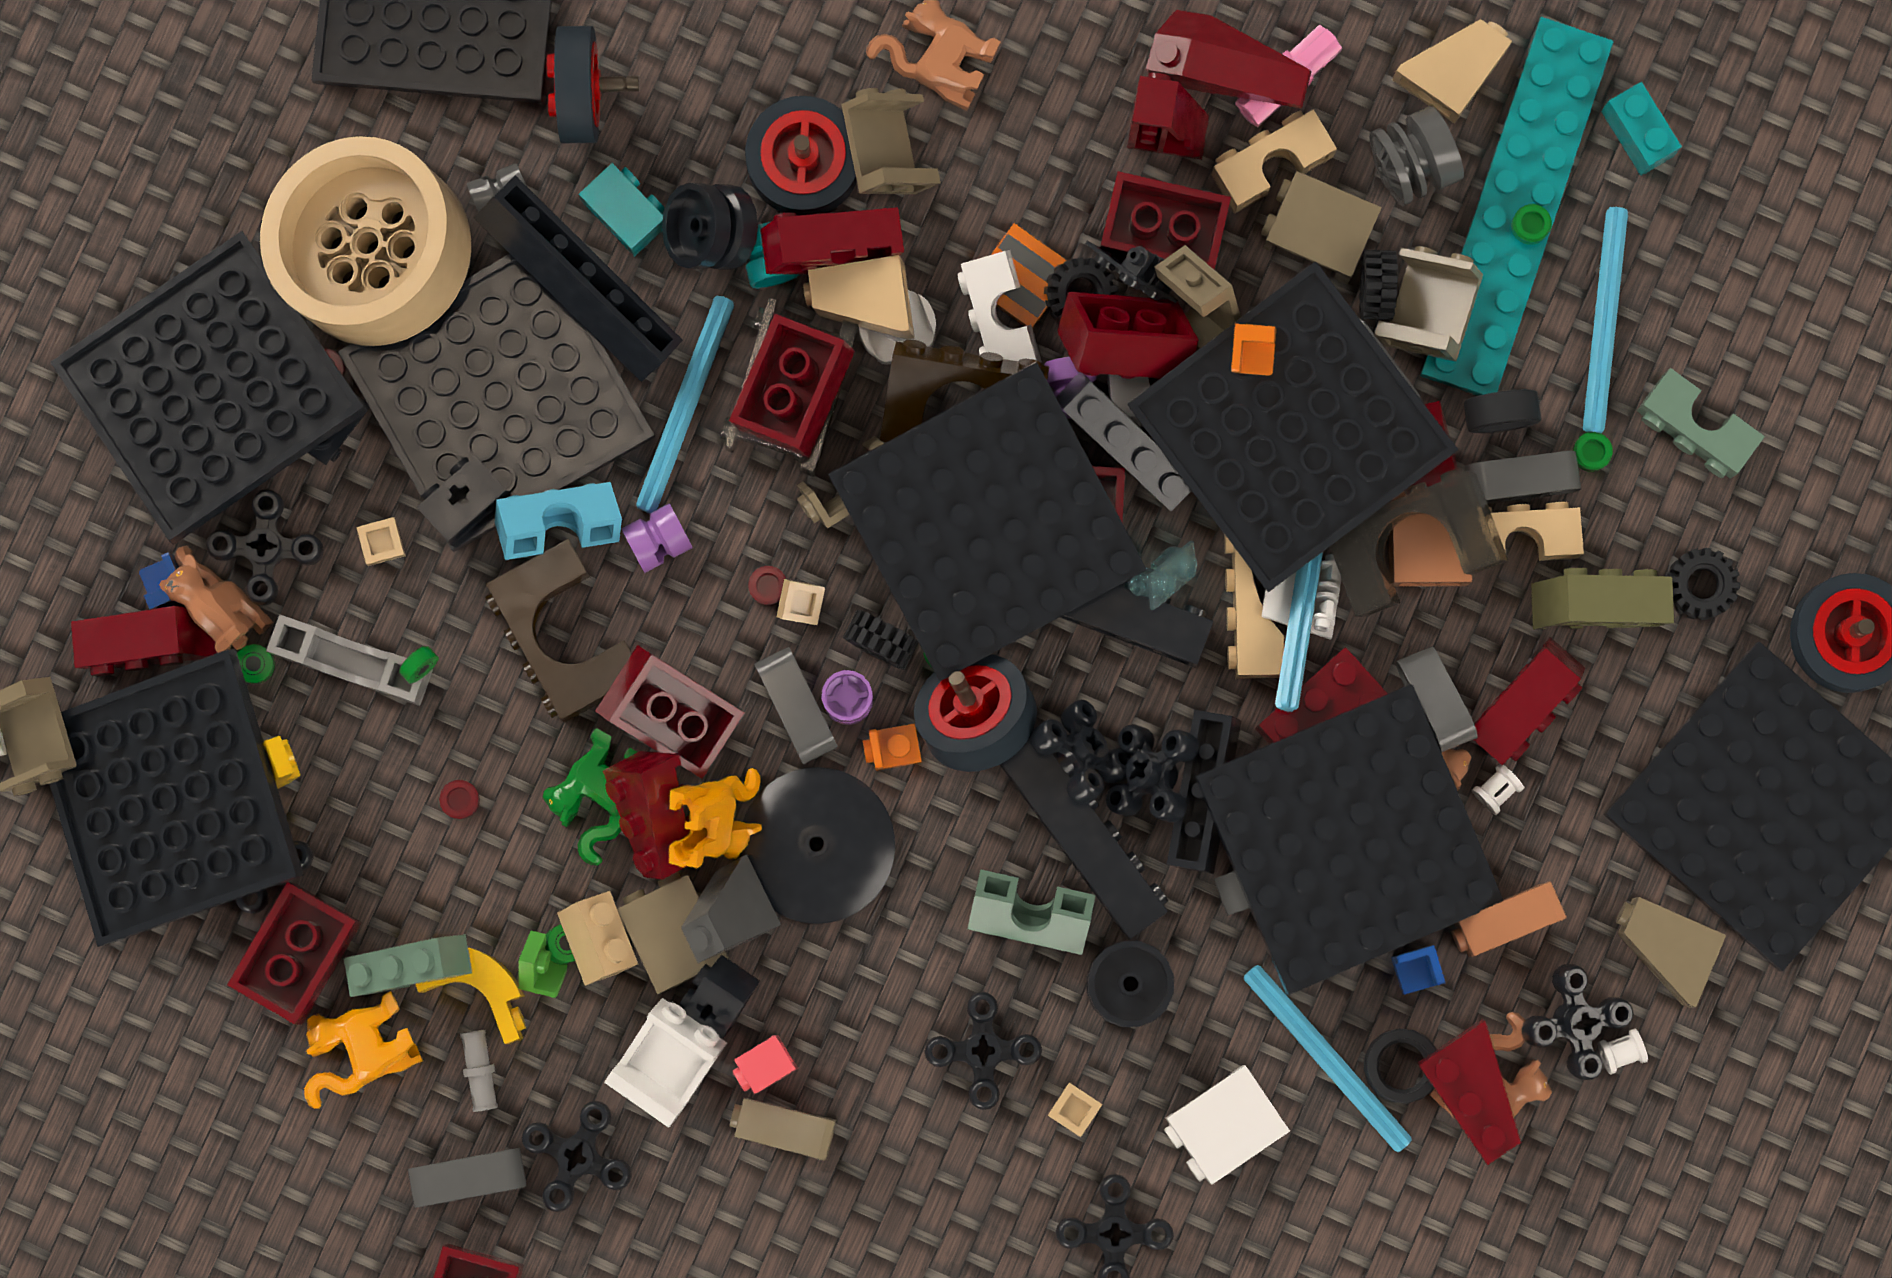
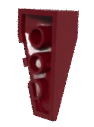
M1175 10L1155 33L1146 66L1148 73L1154 72L1169 75L1171 77L1170 81L1179 82L1185 89L1302 108L1312 73L1305 66L1212 15Z

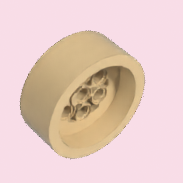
M359 136L338 139L315 148L288 169L275 186L265 207L260 230V248L264 268L270 282L281 298L292 308L336 339L356 345L379 346L397 343L422 332L437 321L450 307L461 290L468 272L471 257V233L466 213L456 194L421 159L397 143L381 138ZM367 207L366 214L362 218L356 219L359 210ZM404 211L401 220L392 224L393 217L398 212ZM342 236L341 244L337 248L331 249L333 241ZM378 241L377 249L367 254L368 247L373 242ZM415 245L412 255L403 258L405 250ZM354 270L351 280L342 284L345 274ZM390 275L387 285L378 289L380 280Z

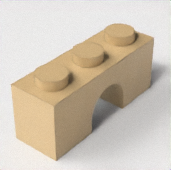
M1314 109L1305 115L1302 111L1295 112L1281 122L1284 127L1273 133H1270L1268 129L1264 130L1248 141L1250 143L1249 147L1240 152H1237L1235 148L1231 149L1215 160L1217 165L1214 166L1211 175L1223 195L1231 197L1229 205L1234 214L1268 195L1271 186L1262 170V165L1268 159L1274 157L1288 159L1298 172L1305 174L1334 157L1337 148Z
M1553 502L1545 504L1546 510H1530L1529 504L1507 506V512L1492 513L1491 507L1469 508L1468 514L1463 515L1459 519L1461 552L1467 565L1501 563L1506 559L1505 541L1507 536L1512 532L1520 531L1529 534L1536 541L1539 561L1579 558L1584 554L1580 507L1569 508V502Z

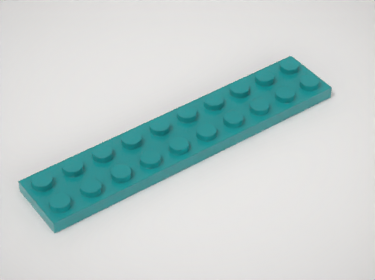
M1544 17L1539 19L1461 255L1468 256L1474 260L1473 263L1482 272L1483 277L1457 361L1427 355L1421 377L1477 396L1498 391L1550 235L1549 232L1547 237L1540 243L1534 245L1524 244L1514 236L1511 222L1521 207L1528 204H1536L1548 211L1553 226L1614 42L1613 40Z

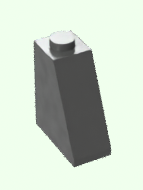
M744 855L714 873L681 929L697 962L700 963L754 940L780 926L781 923L748 856Z

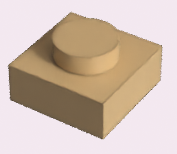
M392 517L356 527L367 566L406 556L396 518Z
M784 579L776 617L818 625L825 587Z
M1069 1082L1048 1113V1116L1081 1137L1102 1104Z

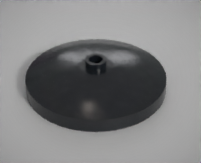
M821 767L804 768L787 773L771 782L756 796L744 817V823L761 824L762 830L750 835L748 845L740 853V857L748 856L774 911L786 918L810 924H825L846 919L868 906L881 892L890 876L895 857V835L890 816L875 792L864 782L848 773ZM820 837L824 841V847L821 851L814 852L810 849L809 842L812 838L817 839Z

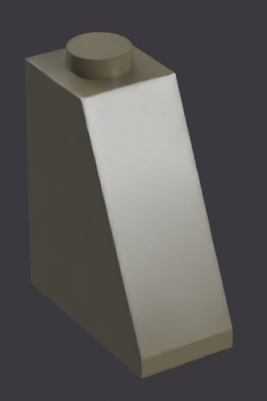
M1640 897L1632 898L1631 903L1625 902L1616 920V923L1621 925L1618 931L1619 937L1681 1005L1688 1008L1696 1007L1726 935Z
M744 1098L742 1105H734L729 1127L736 1128L734 1137L826 1160L829 1155L837 1120Z

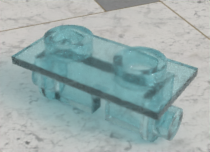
M1189 541L1182 548H1167L1161 556L1151 563V568L1146 567V571L1131 578V592L1136 596L1149 597L1151 610H1155L1196 576L1197 560L1195 558L1194 541Z

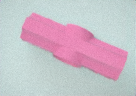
M1319 25L1290 52L1287 50L1282 54L1311 70L1309 86L1314 80L1313 76L1334 59L1342 50V47L1328 29ZM1239 98L1235 103L1241 114L1257 128L1282 106Z

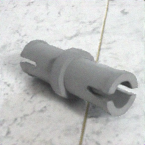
M485 1030L460 1034L467 1067L463 1069L464 1077L469 1079L473 1112L498 1108L492 1079L495 1067L489 1061Z

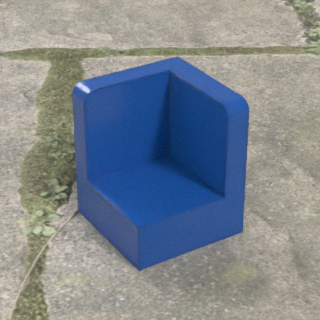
M169 552L161 555L162 561L139 571L148 593L144 597L149 610L181 604L170 600L167 593L159 585L162 580H166L170 574L179 568L175 556Z
M1434 945L1391 957L1402 995L1445 983Z

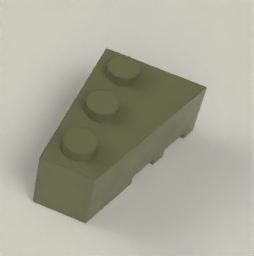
M1587 568L1564 569L1563 576L1531 583L1533 630L1546 629L1557 625L1569 626L1570 629H1582L1583 626H1606V628L1658 627L1674 623L1672 577L1657 576V570L1633 571V576H1622V569L1599 570V575H1588Z

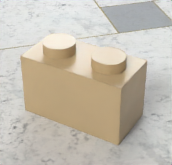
M610 891L576 902L557 912L585 986L617 975L638 964Z

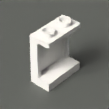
M662 998L650 1011L641 1030L604 1083L661 1123L670 1127L683 1111L727 1042L719 1038L716 1031L712 1028L701 1025L686 1015L682 1007Z
M1246 1065L1240 1066L1231 1072L1228 1077L1175 1113L1167 1116L1165 1119L1169 1126L1164 1129L1174 1146L1178 1149L1183 1145L1192 1157L1186 1163L1197 1180L1200 1182L1206 1178L1211 1185L1290 1132Z

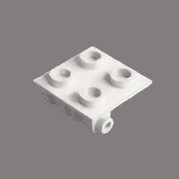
M1333 554L1326 555L1325 560L1321 562L1310 632L1329 640L1332 639L1344 568V565L1340 563L1341 557ZM1296 572L1270 592L1266 590L1261 617L1288 626Z

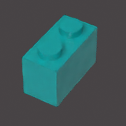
M1642 81L1609 100L1601 111L1641 176L1673 158L1682 147Z
M611 163L579 193V197L582 203L635 257L662 231L665 207L652 194L646 198L637 189L640 182L626 167L620 171Z

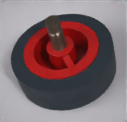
M557 27L554 54H547L548 78H554V93L548 94L549 117L557 118L561 144L597 143L602 92L640 91L639 76H627L626 78L624 76L601 77L594 27Z
M812 96L789 97L765 109L752 125L745 147L746 165L754 189L768 205L782 213H795L797 216L826 213L836 208L851 194L857 184L844 114L836 105Z
M1842 574L1815 586L1801 599L1792 616L1790 642L1796 661L1805 674L1817 684L1827 689L1844 693L1869 690L1892 679V586L1867 574Z
M990 654L972 665L952 673L942 681H939L934 672L924 683L917 696L914 718L916 727L932 755L940 763L955 770L972 772L995 767L1013 757L1031 736L1036 723L1037 707L1034 696L1019 669L1007 659Z

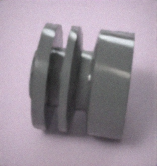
M1431 105L1407 116L1406 126L1408 135L1395 122L1388 124L1387 133L1383 129L1378 128L1369 135L1377 172L1392 197L1402 207L1413 201V194L1419 199L1426 196L1427 185L1425 177L1438 190L1455 184L1464 178L1463 164L1455 140L1441 114Z

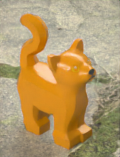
M748 769L744 784L737 776H728L718 782H706L698 786L685 785L670 790L669 809L679 810L682 805H687L690 810L689 821L685 823V829H690V833L685 838L675 841L669 846V863L680 867L690 866L698 868L702 865L705 856L718 858L723 854L727 859L738 858L739 854L747 847L750 835L762 830L761 824H750L734 820L736 800L748 801L755 797L759 790L760 775L756 769Z
M391 991L382 995L381 1004L374 1007L353 1009L336 1019L325 1018L320 1014L312 1015L307 1019L308 1030L306 1035L310 1045L306 1050L307 1054L316 1057L323 1053H328L341 1042L344 1043L348 1051L353 1069L352 1074L347 1079H343L331 1072L317 1073L311 1077L304 1088V1095L308 1105L313 1109L321 1107L320 1090L323 1088H328L340 1095L356 1093L364 1085L385 1074L402 1072L423 1061L408 1028L398 1031L396 1039L390 1042H384L378 1027L400 1010Z

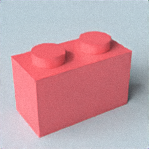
M774 1035L736 1058L734 1061L738 1068L733 1070V1073L744 1091L751 1088L754 1094H757L794 1072L798 1067L780 1037Z

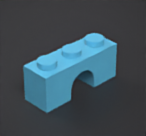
M611 482L590 483L581 487L562 490L551 489L542 493L523 496L512 495L496 500L495 526L505 560L544 554L545 531L555 526H563L573 530L579 538L581 548L616 543L620 540L622 517Z

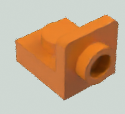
M915 723L881 730L872 729L869 730L870 739L862 740L866 763L874 762L876 771L922 763Z

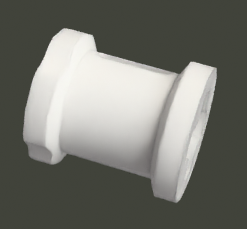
M1501 764L1495 767L1497 772L1481 787L1475 786L1472 789L1475 797L1494 815L1501 811L1500 806L1515 791L1521 792L1524 789L1521 781L1506 766Z
M1637 1029L1629 1030V1035L1613 1041L1606 1042L1602 1040L1598 1042L1601 1058L1609 1074L1616 1073L1617 1068L1636 1061L1640 1063L1648 1062L1646 1048Z

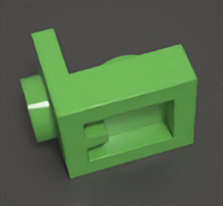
M530 931L519 958V989L555 998L558 996L566 976L567 964L561 965L550 960L551 951L545 950L546 934Z

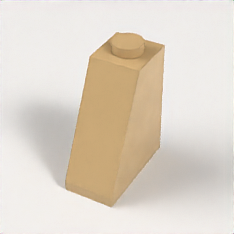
M1480 19L1402 63L1396 70L1392 80L1427 105L1435 107L1440 114L1455 123L1503 57L1512 40L1507 38V32L1494 22L1487 24Z
M900 255L808 270L809 282L803 284L805 301L807 306H813V309L820 317L906 340L915 339L905 264Z

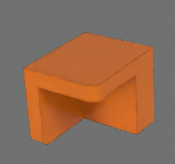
M1235 324L1231 369L1233 373L1272 375L1276 327Z

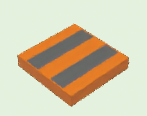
M1013 223L991 255L1010 250L1020 288L1002 294L996 306L1023 326L1032 325L1033 329L1048 309L1045 303L1048 300V296L1044 294V287H1048L1049 283L1046 280L1049 274L1054 273L1053 269L1057 265L1063 264L1067 260Z

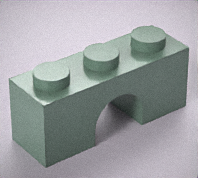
M1669 368L1637 409V412L1643 415L1641 420L1654 431L1661 432L1664 430L1675 438L1673 441L1674 445L1688 455L1695 453L1705 460L1704 466L1714 475L1720 478L1727 476L1731 479L1740 472L1765 436L1735 414L1728 417L1717 430H1705L1699 427L1692 417V405L1702 390Z
M980 869L968 930L1075 954H1083L1095 895L1057 887L1055 897L1051 902L1045 905H1032L1023 901L1017 893L1019 878Z
M466 934L438 937L344 958L350 997L383 993L410 987L413 984L472 974Z

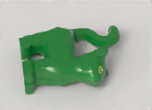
M596 728L590 737L593 742L590 751L573 764L564 782L557 786L547 787L542 796L550 811L560 818L559 821L566 828L577 815L582 798L585 796L608 812L610 815L609 823L589 828L580 836L577 844L580 857L590 865H599L603 860L593 849L594 843L615 839L622 831L619 825L620 815L615 803L606 792L605 785L607 781L603 770L608 768L605 765V761L610 750L612 736ZM629 747L625 752L624 759L637 753V751Z

